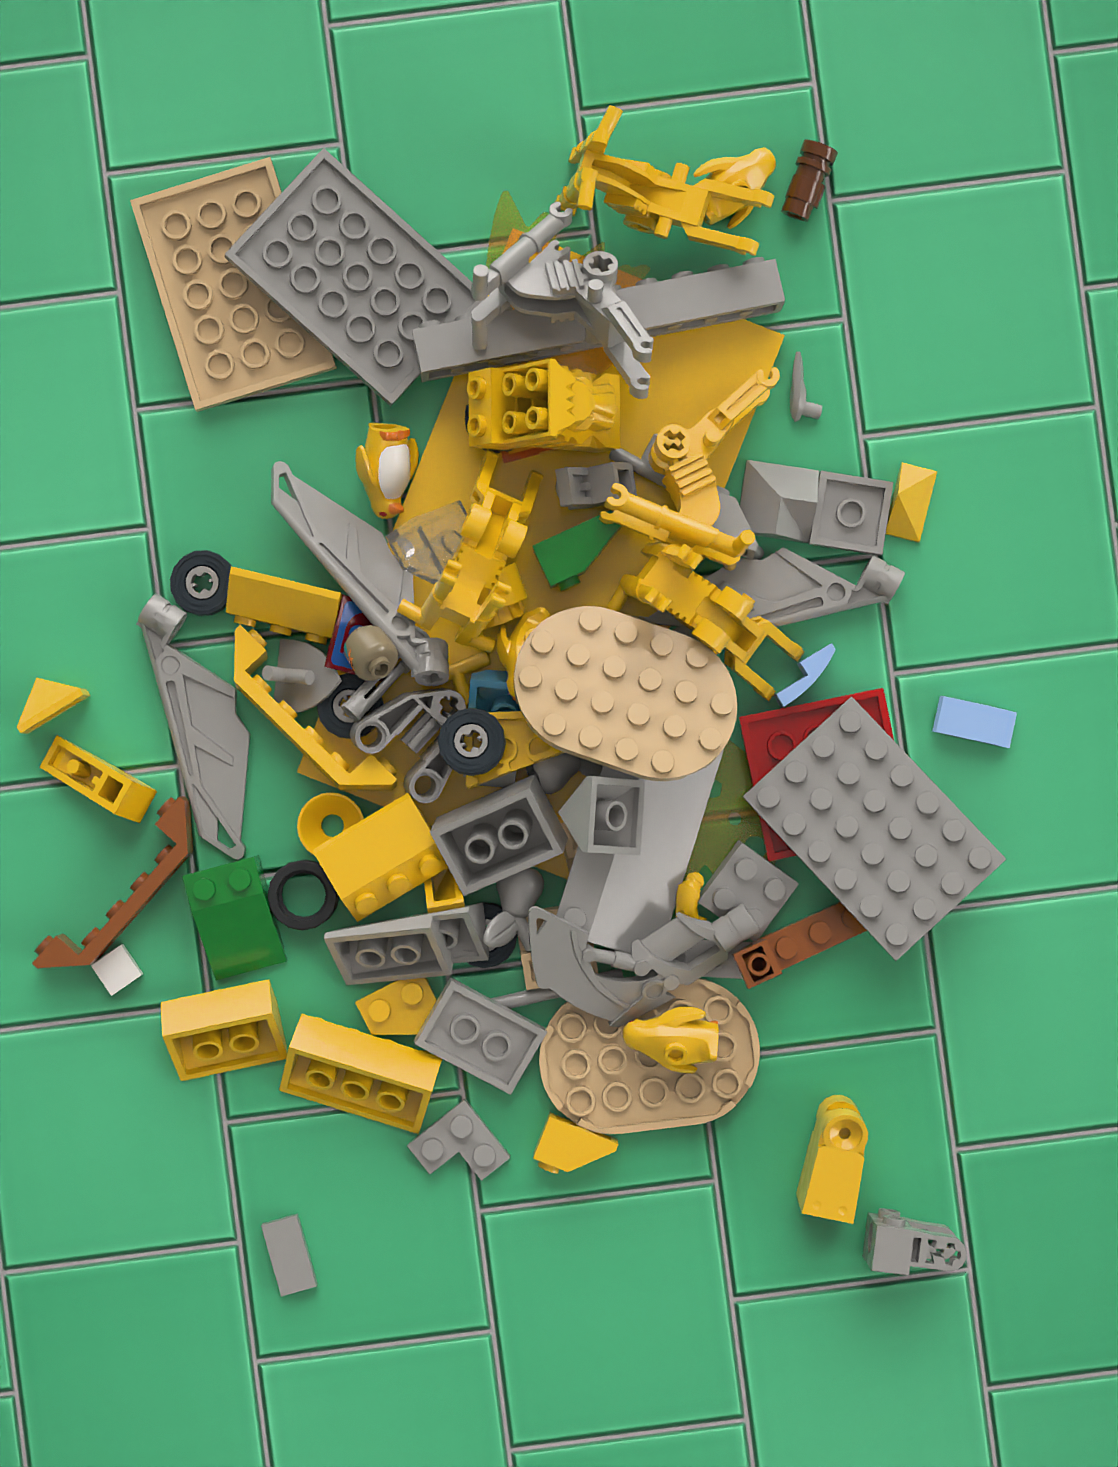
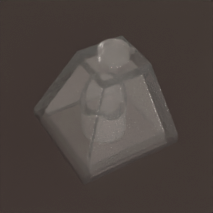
M459 500L414 517L385 536L402 570L432 584L438 582L447 561L453 559V555L463 537L459 533L467 512Z

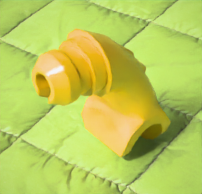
M697 872L689 873L686 880L678 885L675 914L680 912L692 918L707 921V918L698 915L697 909L700 889L704 885V877Z

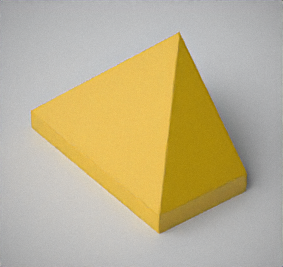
M901 463L889 509L886 535L920 542L937 471Z
M36 678L18 722L17 729L20 733L29 734L88 698L90 694L87 689Z
M449 868L424 882L428 913L465 907L464 896Z

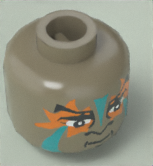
M378 626L358 627L349 635L345 642L344 655L355 674L363 680L375 681L386 677L398 662V650L391 639Z

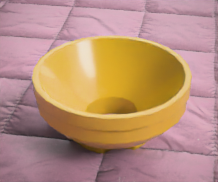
M323 793L310 799L301 809L297 822L298 836L303 846L311 854L314 855V848L333 838L325 834L322 828L323 820L328 815L334 814L341 817L344 823L343 831L364 819L358 805L349 797L340 793Z

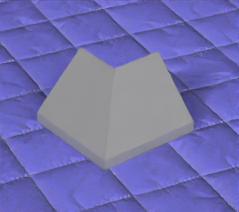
M746 460L740 508L755 536L801 543L809 542L818 503L819 470Z
M586 776L558 811L582 852L641 854L645 780Z

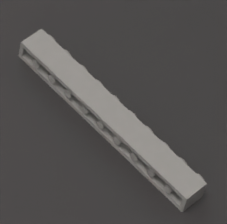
M764 257L751 258L744 261L743 265L730 268L728 264L715 265L708 268L707 272L694 275L692 271H683L674 274L671 279L658 282L656 278H647L638 281L635 284L636 286L622 289L620 285H614L618 298L627 303L650 337L778 313L785 303L776 259L765 261ZM511 306L487 325V348L483 350L474 349L472 345L471 313L457 316L455 321L442 324L438 320L426 321L419 324V328L412 329L413 344L422 382L467 374L468 372L490 367L497 368L603 347L600 341L593 345L585 341V327L575 318L574 321L565 319V322L556 320V323H551L548 316L524 314L516 309L513 310Z

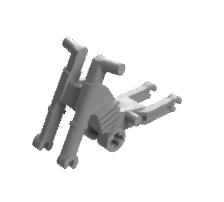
M554 202L549 207V214L529 232L523 233L513 246L489 266V269L482 264L474 267L473 283L471 285L472 298L475 301L482 302L471 311L473 348L477 350L487 348V325L509 306L524 314L548 316L551 323H556V320L565 322V319L574 321L575 318L585 327V341L588 344H597L599 341L602 343L604 352L628 384L630 394L635 398L645 399L648 397L650 375L645 371L640 362L647 363L651 361L654 339L648 335L627 303L621 301L616 295L614 285L617 282L618 261L616 257L608 252L595 251L584 258L583 264L578 263L577 259H572V262H569L570 247L566 246L563 250L559 251L558 240L551 241L542 251V247L564 227L572 223L573 210L567 208L564 212H560L561 203ZM538 252L539 254L529 262V258Z

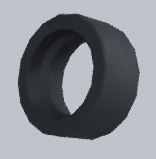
M306 859L290 862L279 869L270 881L267 895L270 910L276 919L288 928L302 931L316 928L330 919L339 901V895L320 863ZM300 873L312 874L317 877L323 884L326 894L321 909L315 914L305 917L290 912L284 905L282 898L283 887L287 880Z

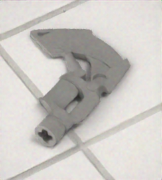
M743 903L713 923L692 918L678 912L676 913V918L643 940L637 939L633 941L629 954L593 948L590 944H587L588 931L538 906H533L528 911L530 952L538 987L541 989L550 988L561 998L581 1010L609 1020V1026L621 1027L629 1021L676 998L668 991L675 990L679 984L690 985L728 960L729 951L761 930ZM541 918L545 921L537 931L536 920ZM704 939L716 943V945L687 964L674 960ZM595 961L609 964L614 968L633 971L638 976L626 978L603 976L594 972L590 962Z

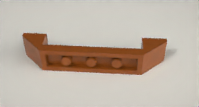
M179 796L176 800L170 797L157 811L160 819L155 825L176 843L174 847L168 844L154 860L158 863V866L150 875L143 872L130 887L134 893L125 903L120 899L105 915L110 919L101 930L95 927L81 942L85 947L83 950L64 933L56 935L54 938L50 935L47 936L34 951L39 955L32 962L36 968L91 965L98 961L193 853L190 801L185 796Z
M839 901L757 939L732 955L747 989H750L782 974L781 970L867 930Z

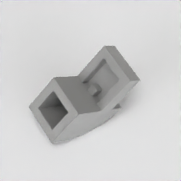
M610 462L588 468L564 467L555 470L557 480L556 493L560 500V506L568 507L569 510L604 506L608 497L619 499L618 495L610 491L614 483L622 484L629 493L637 496L632 463Z

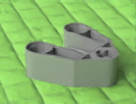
M443 687L405 692L361 717L359 722L355 721L350 730L351 741L365 753H377L385 748L395 735H399L414 717L423 710L425 713L401 738L417 754L443 726L448 717L459 710L466 709L465 700L456 691ZM451 696L452 700L449 704L453 709L449 713L442 711L441 715L440 711L443 707L439 703L442 698L450 700ZM366 726H375L378 732L375 742L369 745L362 744L360 740L361 731ZM439 736L419 756L420 759L404 777L405 791L420 803L435 801L441 794L452 771V768L446 764L440 755ZM420 776H429L431 779L430 789L426 793L417 794L414 788L416 780Z

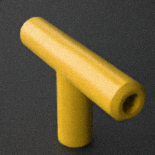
M486 651L449 665L448 681H452L455 691L461 694L466 706L469 704L470 687L465 675L491 665L490 657ZM421 685L422 688H423V690H427V689H431V688H433V687H436V686H424V685Z

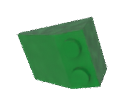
M259 855L182 876L191 912L215 980L287 961L277 920L270 910L267 896L268 887Z

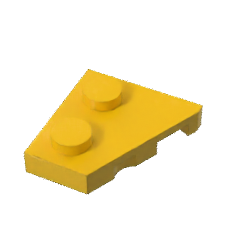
M427 978L396 980L355 1001V1004L371 1035H417L437 998Z

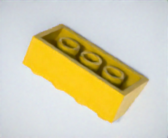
M301 1014L289 1045L279 1091L419 1134L442 1058L427 1051L417 1050L389 1039L372 1036L354 1028L340 1026L319 1017Z

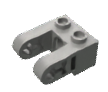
M879 1208L878 1214L868 1212L862 1256L871 1271L909 1276L910 1266L955 1271L965 1263L967 1257L966 1248L946 1225L900 1217L901 1212L892 1209Z

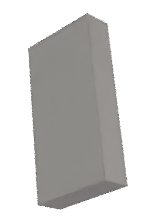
M298 1213L262 1223V1231L281 1297L317 1287V1279Z

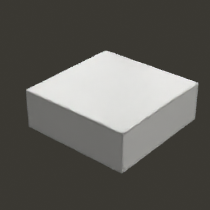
M121 944L91 965L111 996L144 974L124 944Z

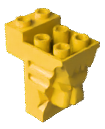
M545 359L504 369L490 367L468 372L469 420L467 430L469 433V447L509 450L530 446L592 453L620 449V375L610 373L597 375L590 372H582L577 368L569 370L568 366H560L556 359Z

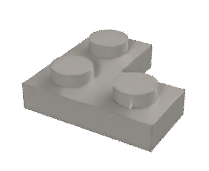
M466 1099L459 1102L407 1144V1147L429 1175L459 1152L482 1181L511 1156Z

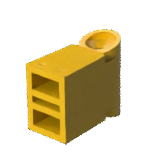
M832 1095L825 1098L818 1107L816 1123L809 1141L796 1197L802 1214L854 1224L864 1164V1150L868 1141V1130L856 1104L846 1096Z

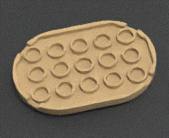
M596 606L566 609L541 622L526 638L517 657L514 670V694L521 713L528 722L527 725L540 739L555 749L611 769L651 781L683 779L685 776L696 773L710 765L725 748L734 730L737 717L736 690L730 673L720 658L710 648L692 637L641 619Z
M699 978L690 985L679 984L675 990H669L668 992L676 998L638 1017L637 1019L648 1020L677 1007H695L702 1009L706 1013V1016L700 1020L707 1022L718 1021L717 1060L715 1062L692 1064L698 1069L695 1073L691 1074L671 1071L663 1067L656 1060L626 1046L622 1032L627 1024L621 1027L609 1026V1020L587 1013L566 1002L549 1021L546 1027L547 1034L541 1042L539 1055L541 1079L555 1107L578 1126L593 1132L624 1134L697 1125L713 1121L725 1115L736 1106L749 1087L751 1088L757 1074L760 1044L751 1015L740 1000L730 991L715 982Z

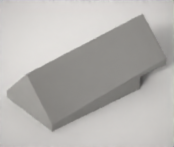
M483 903L351 926L324 934V941L346 985L447 976L452 974L454 963L489 959L488 946L483 943V936L486 930Z

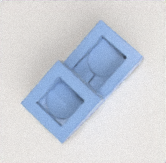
M832 643L797 663L804 677L773 695L781 708L799 697L821 675L836 650Z
M940 696L932 732L1010 748L1017 712Z

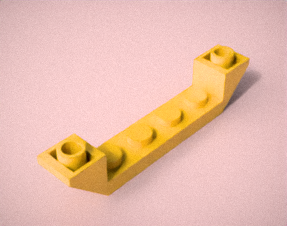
M239 625L235 629L234 682L236 688L340 791H392L397 786V779L394 777L397 771L384 757L377 760L370 754L349 774L347 772L350 768L348 763L335 751L330 755L321 746L324 740L312 727L308 725L303 729L294 720L298 715L284 700L278 704L268 694L272 691L271 687L258 674L253 678L250 676L268 659L267 651L264 648L267 642L253 628L247 632Z

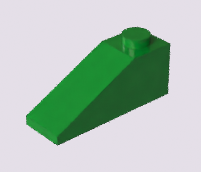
M598 515L533 545V551L550 588L559 586L560 591H564L579 584L581 581L578 576L585 574L622 526L616 523L604 524L599 520Z

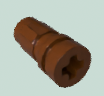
M807 139L804 140L800 150L802 156L796 160L795 164L798 168L792 177L781 210L783 214L808 222L812 209H818L826 188L822 183L825 177H829L832 170L829 166H833L838 154L835 149L828 145Z

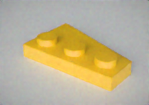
M521 711L488 712L496 717L504 729L506 739L504 755L497 766L487 773L475 776L466 775V788L470 789L565 752L555 749L540 739L527 725L528 722ZM474 732L471 737L465 736L466 751L470 752L473 747L480 748L482 741L477 739L480 734Z

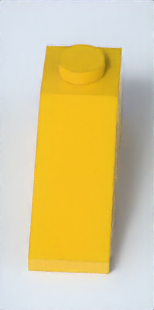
M56 735L40 765L41 769L113 814L137 823L142 821L157 793L155 789L58 735Z

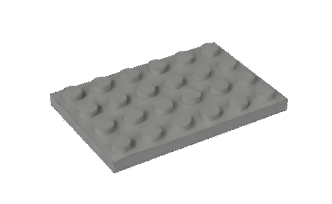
M325 148L316 155L225 253V258L390 407L420 375L413 344L412 329L419 328V324L431 320H438L440 324L455 321L457 316L471 313L482 302L475 301L472 298V281Z
M852 696L743 796L744 800L895 961L1006 860L995 846Z

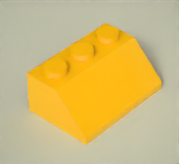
M231 566L226 613L234 615V623L255 628L256 621L271 624L269 629L271 632L291 636L292 630L306 633L305 640L326 645L328 638L331 639L342 593Z
M406 793L313 849L314 855L340 899L357 922L448 868L430 834L432 827L409 793Z
M269 979L161 1002L162 1037L181 1081L280 1061L287 1057L288 1050L278 1003Z

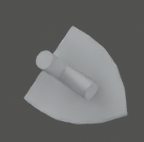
M280 639L277 667L265 666L262 670L263 679L276 682L274 700L278 704L284 700L296 713L316 707L328 698L342 682L335 669L324 667L326 656L322 651L309 643L297 640Z

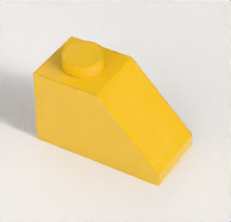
M549 1112L534 1150L533 1159L539 1161L537 1166L551 1173L558 1174L560 1169L569 1172L615 1152L618 1147V1139L607 1134L584 1129L569 1119Z

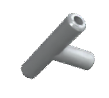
M657 433L652 436L641 458L622 448L610 452L609 459L615 462L632 463L635 473L666 489V486L662 483L665 475L655 472L648 460V455L658 435Z

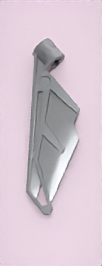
M282 461L275 462L271 469V504L372 625L380 627L391 639L398 650V656L411 670V677H415V681L424 686H438L446 683L449 679L448 643L440 638H415V622L397 612L403 599L414 604L412 566L401 561L391 553L382 532L292 475L286 463ZM284 476L291 496L279 488L280 477Z
M783 547L763 560L740 558L734 570L728 571L722 567L707 577L706 580L716 585L721 591L725 586H728L741 595L743 593L747 594L755 600L754 607L747 617L761 616L770 621L775 627L880 602L888 605L897 591L905 572L893 565H888L884 560L872 555L857 584L854 585ZM658 610L649 617H642L652 624L677 626L673 631L696 639L691 634L693 631L681 624L667 610L664 613Z
M156 593L144 606L136 625L142 628L197 830L201 838L233 859L239 860L246 854V846L241 841L250 732L236 714L237 688L170 645V642L184 624L187 613L177 606L171 605L168 600ZM218 820L236 846L229 848L218 841Z

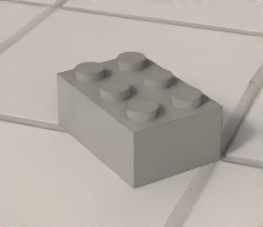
M535 774L438 816L430 830V834L463 896L562 854L568 840Z

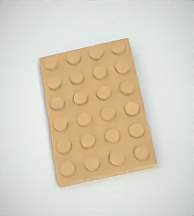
M271 157L130 200L192 402L197 412L337 369L333 355L225 258V253L282 193Z

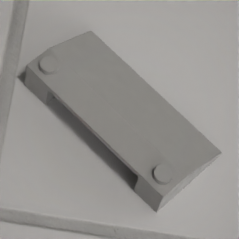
M724 750L706 768L685 776L683 779L673 781L645 780L603 766L600 777L645 780L641 854L582 852L578 846L556 916L588 931V942L629 954L633 941L637 939L643 940L670 922L676 905L677 888L683 882Z

